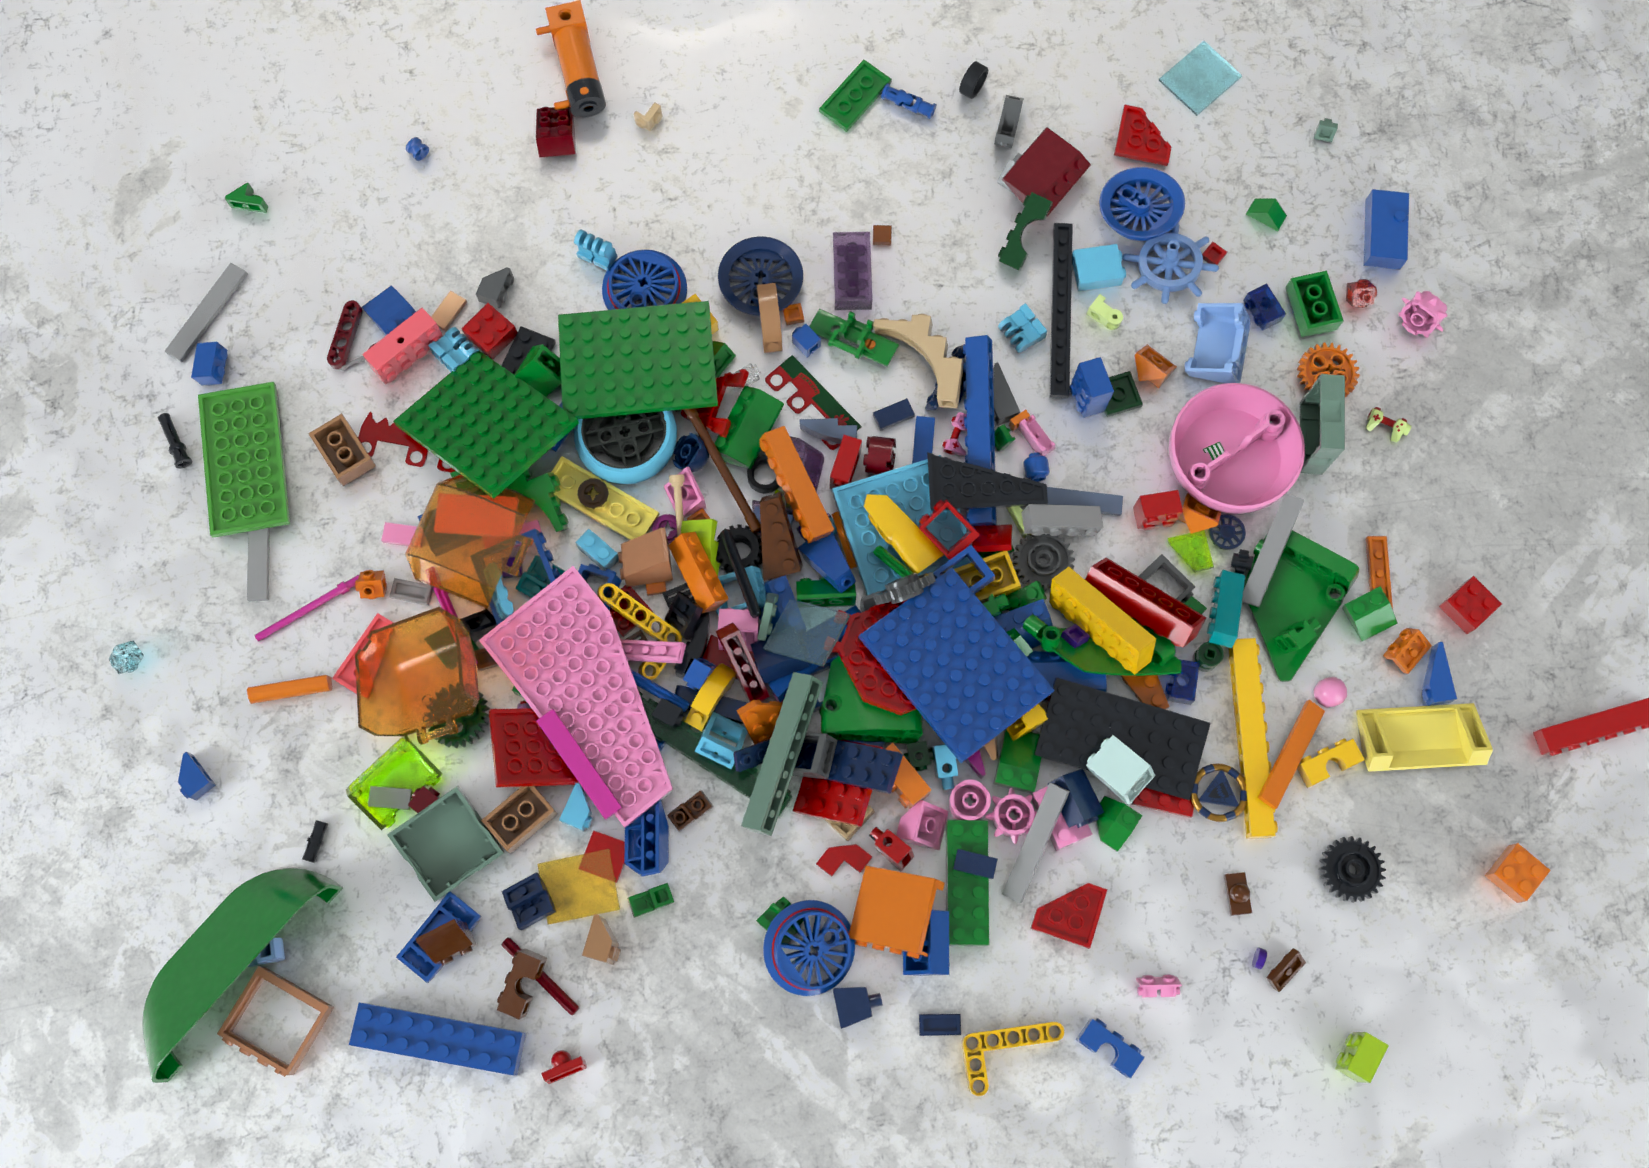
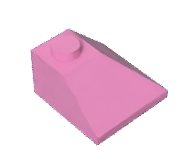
M920 800L900 818L896 836L911 844L940 850L949 811Z

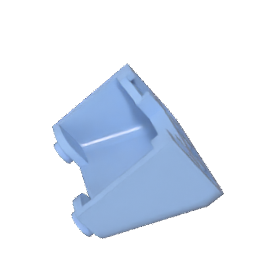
M1198 303V308L1194 312V321L1199 326L1194 357H1190L1185 362V372L1191 377L1224 384L1240 383L1250 330V318L1243 303Z

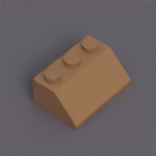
M594 914L582 956L613 965L614 961H618L621 949L618 948L619 943L606 919Z

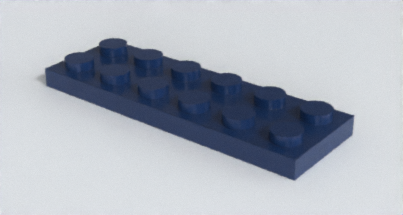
M838 740L829 777L825 780L891 794L903 754ZM803 742L795 768L811 769L817 747L816 743Z

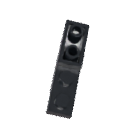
M709 612L701 613L693 629L694 635L690 639L691 642L687 641L685 644L682 664L676 663L674 666L677 677L683 679L695 658H703L710 630Z

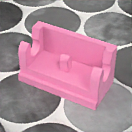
M1031 415L1027 421L1024 419L1020 422L1018 429L1035 453L1038 452L1040 455L1045 456L1056 448L1055 443L1051 442L1037 423L1036 417Z

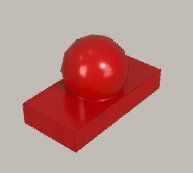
M560 1050L555 1052L551 1058L553 1068L541 1074L543 1080L551 1084L586 1069L587 1065L581 1056L572 1060L571 1055L567 1051Z

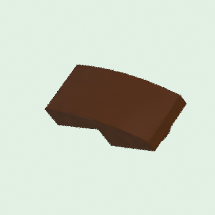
M700 790L667 816L676 829L681 831L714 806L704 792Z

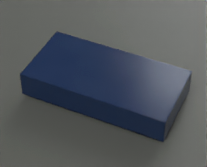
M906 398L873 412V417L880 431L915 417V413Z
M957 849L953 870L994 879L998 859Z
M919 1014V1036L961 1035L960 1014Z

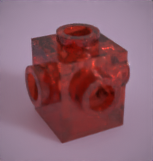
M1360 279L1357 282L1347 283L1346 301L1352 307L1364 308L1375 303L1377 288L1369 280Z

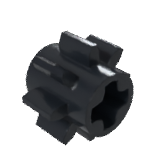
M1240 549L1239 553H1233L1231 567L1236 569L1235 573L1244 574L1246 570L1251 571L1253 556H1249V551Z

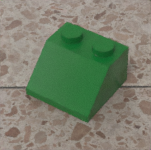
M1381 586L1346 603L1342 607L1361 641L1398 624L1392 606Z

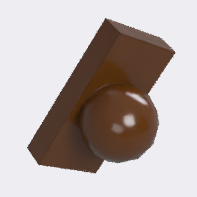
M1245 872L1225 874L1224 881L1230 916L1251 914L1250 890L1247 886Z

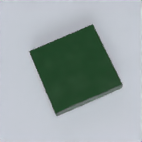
M1130 371L1109 377L1114 392L1105 409L1106 417L1143 406Z

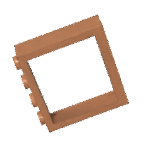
M258 966L217 1034L223 1037L222 1040L230 1046L235 1044L240 1047L239 1051L247 1056L252 1054L257 1057L256 1061L266 1067L271 1065L276 1068L274 1070L275 1073L281 1074L284 1077L286 1075H294L334 1009V1006L270 969ZM264 980L321 1012L290 1065L233 1032Z

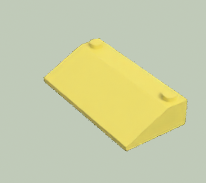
M1474 703L1356 711L1362 754L1368 772L1487 765L1493 751Z

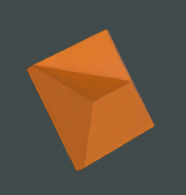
M1148 344L1134 355L1139 381L1149 380L1158 388L1162 386L1177 367Z
M1189 493L1186 494L1182 503L1183 513L1178 520L1187 524L1191 534L1216 527L1219 524L1221 511L1209 508L1198 502Z

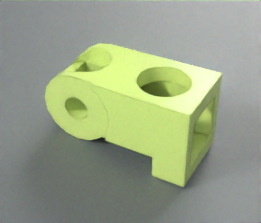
M1099 294L1086 314L1106 328L1115 330L1120 326L1123 314L1120 310L1112 309L1105 304L1106 298Z

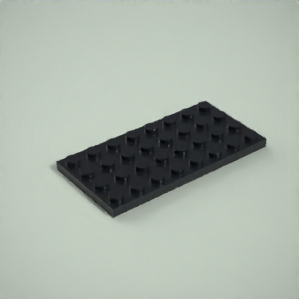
M1055 678L1053 685L1055 691L1050 695L1046 709L1048 720L1042 724L1034 755L1089 771L1086 766L1088 758L1101 749L1100 746L1106 738L1110 739L1114 735L1151 765L1155 777L1145 788L1190 800L1210 722Z

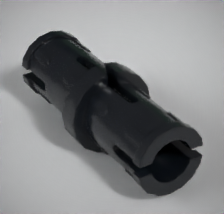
M315 821L312 833L307 838L308 844L302 860L315 863L318 850L324 843L322 840L328 823Z

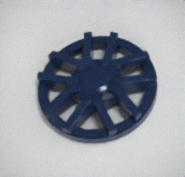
M1221 515V525L1218 524L1216 526L1220 530L1216 531L1213 528H1209L1210 538L1213 544L1220 549H1235L1245 539L1246 530L1244 524L1233 515ZM1224 518H1229L1228 524H1225ZM1232 520H1235L1238 524L1232 526ZM1239 526L1242 529L1241 531H1235V528ZM1213 534H1216V535H1219V536L1215 539L1214 536H1213ZM1242 534L1241 540L1236 535ZM1220 538L1224 540L1222 544L1217 542ZM1232 538L1237 542L1236 545L1232 542ZM1226 541L1229 543L1230 546H1224Z

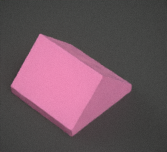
M690 467L684 468L677 474H684L685 482L681 486L684 518L702 508L706 509L705 500ZM668 482L664 485V488L675 510L674 487Z

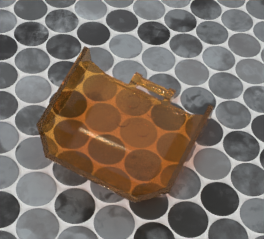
M461 474L438 482L405 553L415 580L489 611L492 596L503 571L518 577L520 573L519 568L527 550L534 542V540L520 535V532L532 507L534 508L536 505L535 500L509 489H504L493 499ZM516 541H519L522 544L512 567L506 566Z
M436 607L371 631L367 637L369 641L363 650L359 649L355 654L358 727L374 736H407L417 732V740L421 745L446 734L458 733L455 719L473 713L479 702L475 652L462 621L443 608ZM446 722L445 727L426 733L427 728Z

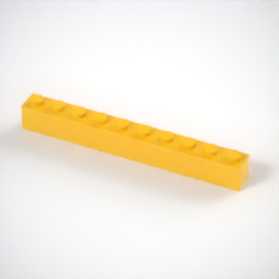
M1256 638L1236 639L1233 647H1228L1240 774L1245 779L1247 805L1244 809L1246 839L1272 838L1276 836L1275 833L1278 831V825L1274 821L1273 815L1276 809H1272L1258 798L1272 770L1271 762L1268 761L1267 755L1270 747L1265 735L1268 727L1263 716L1266 707L1265 703L1262 702L1261 696L1264 687L1263 683L1260 682L1259 676L1261 675L1262 668L1261 664L1258 663L1260 648L1259 644H1256Z

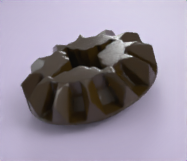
M592 478L585 480L579 486L577 494L580 503L585 507L594 509L602 507L607 502L609 492L603 481ZM593 487L596 493H599L595 495L594 500H592L591 495H587L592 492Z

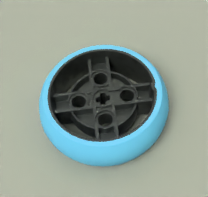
M672 411L655 412L657 415L650 417L645 413L628 414L623 419H617L618 415L607 416L601 419L598 429L591 431L589 429L595 418L578 419L579 424L574 428V442L577 453L583 464L593 474L605 481L616 484H634L645 481L660 472L673 455L677 442V425ZM643 427L649 428L647 432H640V429ZM624 432H628L627 437H624ZM605 436H611L609 441H603ZM663 437L656 452L647 460L641 462V457L649 451L653 439ZM628 449L635 450L632 454L625 453ZM603 451L610 458L623 462L624 467L606 464L593 453Z

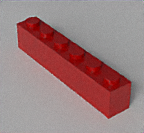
M1649 698L1533 732L1541 755L1549 753L1550 756L1561 754V749L1568 748L1571 751L1581 748V743L1586 742L1588 746L1598 743V739L1602 737L1605 740L1618 737L1617 733L1623 732L1626 735L1636 732V727L1641 726L1642 730L1649 728Z

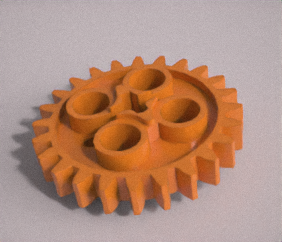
M1325 342L1321 347L1316 344L1314 349L1310 347L1298 362L1300 365L1297 370L1300 372L1297 377L1302 378L1299 384H1305L1306 386L1303 390L1306 391L1308 389L1311 390L1321 374L1344 375L1345 397L1350 394L1349 392L1355 389L1354 386L1358 384L1357 379L1360 375L1356 372L1360 368L1354 367L1357 360L1351 361L1353 354L1347 355V348L1341 351V345L1334 348L1333 343L1329 347H1327ZM1332 360L1337 361L1339 365L1334 364ZM1314 362L1319 363L1321 367L1316 366Z

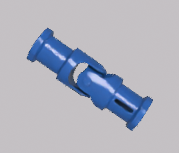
M888 83L885 85L881 95V99H888L895 102V105L903 106L905 109L916 114H923L928 119L932 118L937 106L935 103L930 104L923 101L921 97L910 93L907 94L902 89L897 90L890 87Z

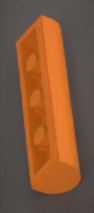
M321 675L248 687L247 695L249 702L254 704L332 691V677Z

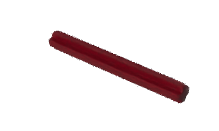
M509 937L501 944L512 957H514L516 952L522 950ZM542 971L540 978L535 979L570 1015H574L579 1010V1006L544 971Z

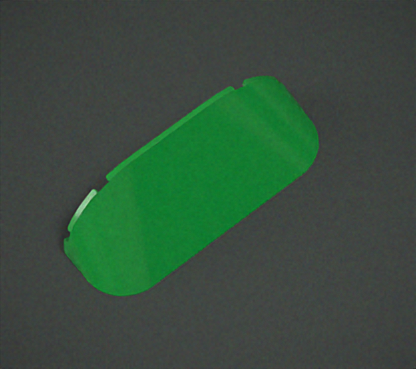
M284 868L253 877L241 884L225 898L163 966L149 990L143 1011L142 1026L150 1076L153 1083L169 1082L183 1065L172 1052L173 1048L289 920L314 896H318L326 903H330L343 889L341 885L317 872L306 869Z

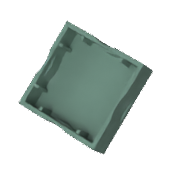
M1321 374L1311 390L1300 401V427L1305 444V457L1300 473L1322 475L1345 450L1344 375Z
M456 786L387 834L402 857L413 867L419 881L434 902L505 852L494 835L481 821L482 818L459 786Z

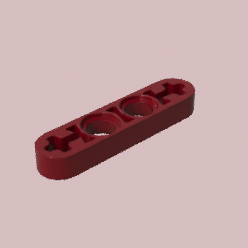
M354 300L348 301L343 307L327 355V362L333 369H341L346 364L362 316V307ZM346 323H352V327L349 330H343ZM340 340H347L344 346H338Z

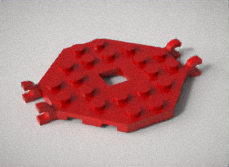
M890 601L870 607L869 610L853 615L838 610L834 623L840 625L847 624L848 626L842 641L839 642L828 637L824 650L838 652L862 701L898 715L915 710V706L859 639L861 633L905 601L892 604Z

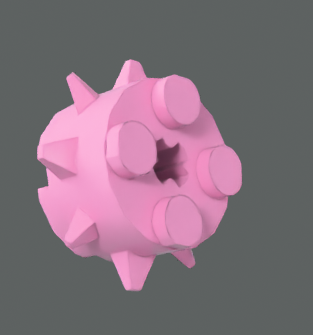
M1417 291L1411 300L1402 298L1405 306L1398 315L1402 317L1404 321L1402 325L1408 332L1413 335L1423 334L1428 338L1435 329L1443 331L1440 323L1447 317V305L1437 296L1433 295L1430 291H1423L1422 293Z
M1010 788L1008 795L1002 799L996 796L992 797L995 808L992 813L985 815V817L993 821L996 828L995 837L1003 834L1004 836L1011 837L1013 843L1017 844L1019 836L1024 833L1028 834L1037 813L1034 811L1033 805L1030 804L1033 797L1031 794L1023 797L1022 795L1015 794L1014 789ZM1011 811L1014 812V815L1018 816L1015 820L1009 817Z

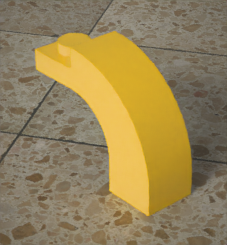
M721 663L713 670L696 695L691 705L692 708L684 722L701 732L705 729L718 702L731 689L736 679L733 669Z

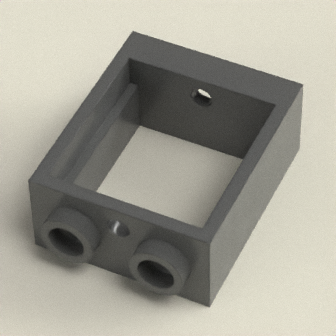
M1163 554L1138 576L1147 581L1159 568L1163 567L1185 589L1176 598L1178 601L1184 600L1187 602L1194 595L1192 591L1196 586Z
M806 732L803 742L817 744L811 769L794 768L792 776L828 779L838 740L828 734Z

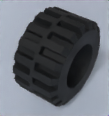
M737 524L738 528H734L733 525L729 526L735 543H744L751 549L750 554L741 559L744 568L749 566L759 568V564H762L763 561L760 535H757V533L753 534L749 526H745V528H742L740 524ZM719 534L717 537L719 545L716 561L720 563L721 570L724 569L725 573L728 574L734 572Z

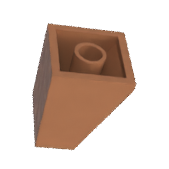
M665 527L621 544V552H618L619 563H623V568H620L621 580H625L627 587L673 580L670 550Z

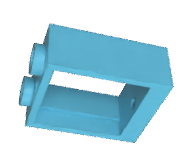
M755 566L746 567L745 570L760 608L765 607L767 595L761 568ZM734 572L718 577L723 588V584L737 580ZM727 601L716 610L718 616L719 609L728 608ZM746 603L731 607L738 610L748 609Z
M713 712L701 735L695 752L732 769L735 763L734 752L742 748L748 732L744 726ZM710 731L737 743L736 746H731L709 735Z

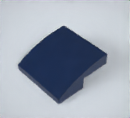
M537 872L501 891L507 908L512 911L517 928L521 931L557 912L551 896Z

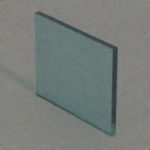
M1203 41L1159 78L1158 81L1197 116L1236 83L1242 75Z
M790 599L763 649L824 667L850 615Z

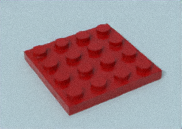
M532 708L490 709L489 711L496 787L575 785L578 783V780L537 723L539 717Z
M841 740V741H846V742H851V743H856V744H861V745H866V746H871V747H876V748L884 749V748H882L881 746H875V745H869V744L858 743V742H853V741ZM803 777L793 812L862 827L872 790L820 778Z

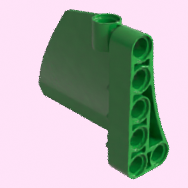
M1293 530L1260 607L1249 604L1278 679L1281 682L1293 679L1359 575V567L1355 563ZM1266 537L1264 539H1261L1254 549L1253 554H1255V557L1252 563L1251 571L1248 572L1245 578L1244 588L1247 584V581L1250 577V574L1253 570V567L1256 563V560L1259 556V553L1262 549ZM1337 593L1340 597L1333 598L1330 594ZM1315 617L1321 625L1315 631L1317 636L1301 649L1285 654L1273 638L1279 633L1288 631L1291 624L1305 619L1308 621L1310 618Z

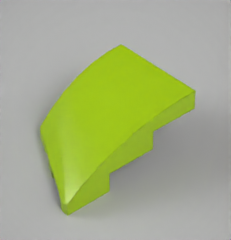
M714 519L682 521L681 533L696 532L718 576L720 563L716 561L719 542L714 540L718 521Z

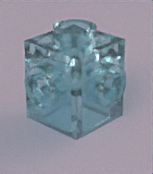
M134 640L116 645L108 660L118 674L131 673L138 668L144 655Z

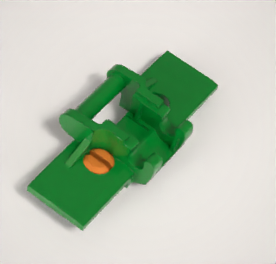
M819 308L809 326L818 336L829 340L828 346H835L854 355L856 359L864 356L888 367L899 347L898 343L873 333V321L868 319L867 324L857 321L855 313L851 311L848 314V319L844 320ZM833 327H840L839 329H835L834 332L831 331ZM839 339L846 340L854 345L859 346V348L857 349L849 344L840 341Z

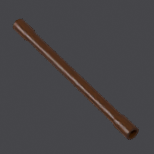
M696 408L683 409L744 515V519L753 534L759 532L761 524L751 510L701 421Z

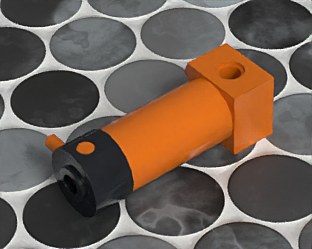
M581 0L546 7L549 25L536 28L537 35L552 34L568 99L555 102V110L570 107L571 113L577 117L584 118L597 115L606 107V101L590 45Z

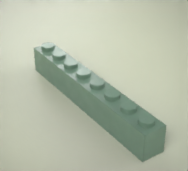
M793 672L789 682L787 693L776 720V725L741 825L753 832L768 836L773 834L823 685L822 681L812 675Z

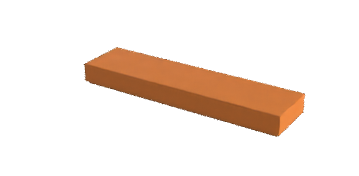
M1367 536L1366 550L1370 591L1381 586L1393 609L1387 536Z

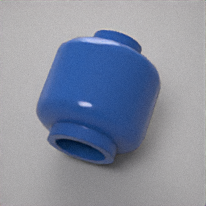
M1038 452L1029 454V457L1023 462L1025 477L1040 482L1045 480L1046 476L1050 473L1047 457L1040 455Z

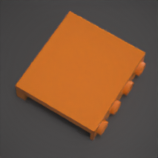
M865 866L849 931V938L855 940V945L867 947V944H871L873 949L884 951V948H889V952L901 955L903 951L907 952V956L919 959L920 955L928 957V953L922 952L936 890L943 891L945 883L935 878Z

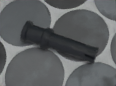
M163 413L159 415L158 421L170 445L168 451L174 457L175 467L178 469L188 467L192 464V459L186 453V445L179 439L170 414Z

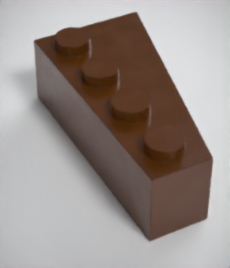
M781 492L762 497L760 500L763 580L766 581L800 572L803 564Z

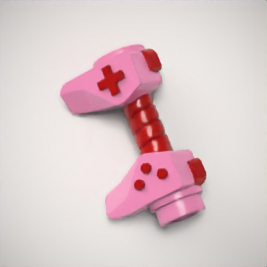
M958 412L956 416L952 417L951 424L954 426L952 435L942 445L945 453L950 455L957 454L959 456L966 455V451L958 441L960 432L967 431L964 424V419L967 417L966 414Z

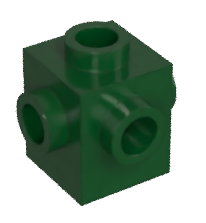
M926 741L906 744L908 753H904V756L916 771L927 770V766L931 765L930 761L934 760L932 748L928 749ZM917 753L922 754L923 758L921 760L915 758Z

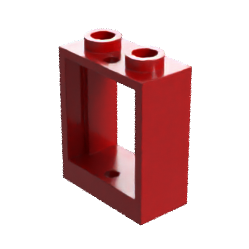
M843 435L830 475L829 489L852 482L861 455L862 440Z
M946 499L936 503L933 507L934 511L930 515L925 514L919 520L920 524L918 527L950 560L966 549L980 534ZM945 508H948L969 530L949 550L926 527Z

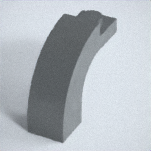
M1006 95L994 145L1012 148L1024 98Z

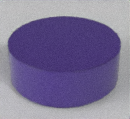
M1257 948L1253 957L1252 967L1257 969L1263 968L1267 958V951L1265 949Z

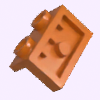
M1406 628L1400 632L1399 637L1387 648L1383 656L1386 659L1393 660L1403 673L1409 674L1432 645L1419 629Z

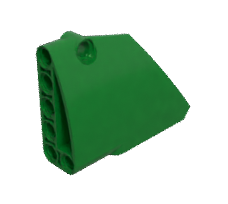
M840 656L831 662L824 699L819 708L821 733L828 734L837 740L910 744L920 739L923 734L922 715L917 709L903 715H898L863 702ZM826 705H831L834 710L827 709Z

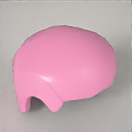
M1328 677L1316 684L1314 697L1319 704L1326 708L1335 707L1346 699L1347 688L1341 679Z

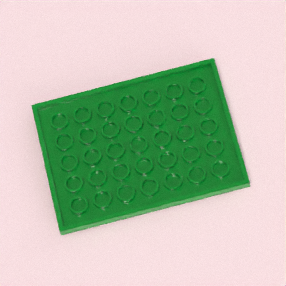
M709 301L558 315L562 408L577 419L718 406Z
M481 351L472 354L468 361L463 365H459L455 372L449 373L394 420L398 428L493 499L579 424L578 419L520 378L514 377V374Z

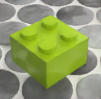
M1353 1032V1034L1348 1035L1345 1041L1347 1046L1344 1052H1341L1336 1059L1337 1066L1335 1069L1356 1082L1371 1083L1389 1045L1367 1032Z

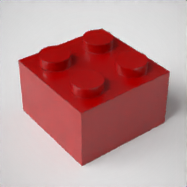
M489 303L461 328L466 338L492 360L515 339L518 333L515 325Z
M1178 490L1141 495L1133 506L1137 528H1144V530H1151L1155 526L1161 525L1163 527L1173 526L1183 513Z
M1472 576L1440 604L1439 607L1466 634H1469L1496 611L1502 603L1475 576Z

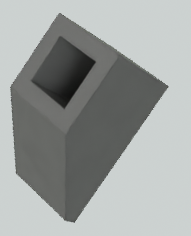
M506 267L483 277L476 292L478 301L484 304L489 303L491 306L500 309L501 304L505 303L507 299L508 288L514 282L511 269Z

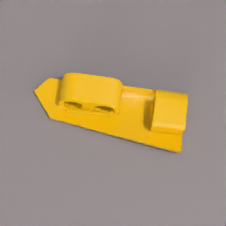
M866 495L864 508L869 513V520L882 538L889 545L893 546L913 573L919 574L944 555L887 495Z

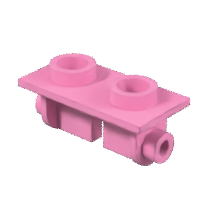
M1144 975L1142 978H1136L1140 986L1137 988V993L1142 998L1157 997V990H1160L1161 997H1176V995H1180L1179 986H1182L1178 977L1174 975H1163V977Z

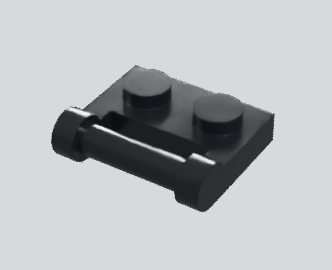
M678 591L665 616V622L677 629L685 640H690L694 635L693 629L701 616L703 608L686 594ZM677 615L685 621L684 625L678 621Z

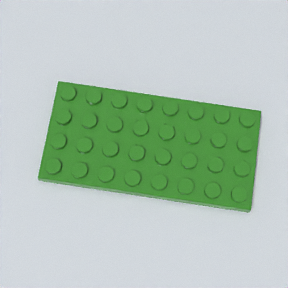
M268 382L199 394L198 403L210 536L215 538L290 524L276 384Z

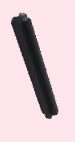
M726 529L720 533L749 613L752 618H756L761 615L760 607L732 533L729 529Z

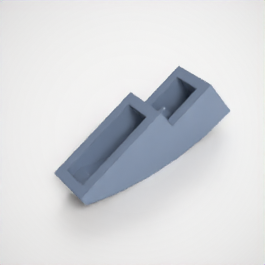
M838 418L799 419L800 429L828 442L841 444L843 435L857 438V425L838 426Z

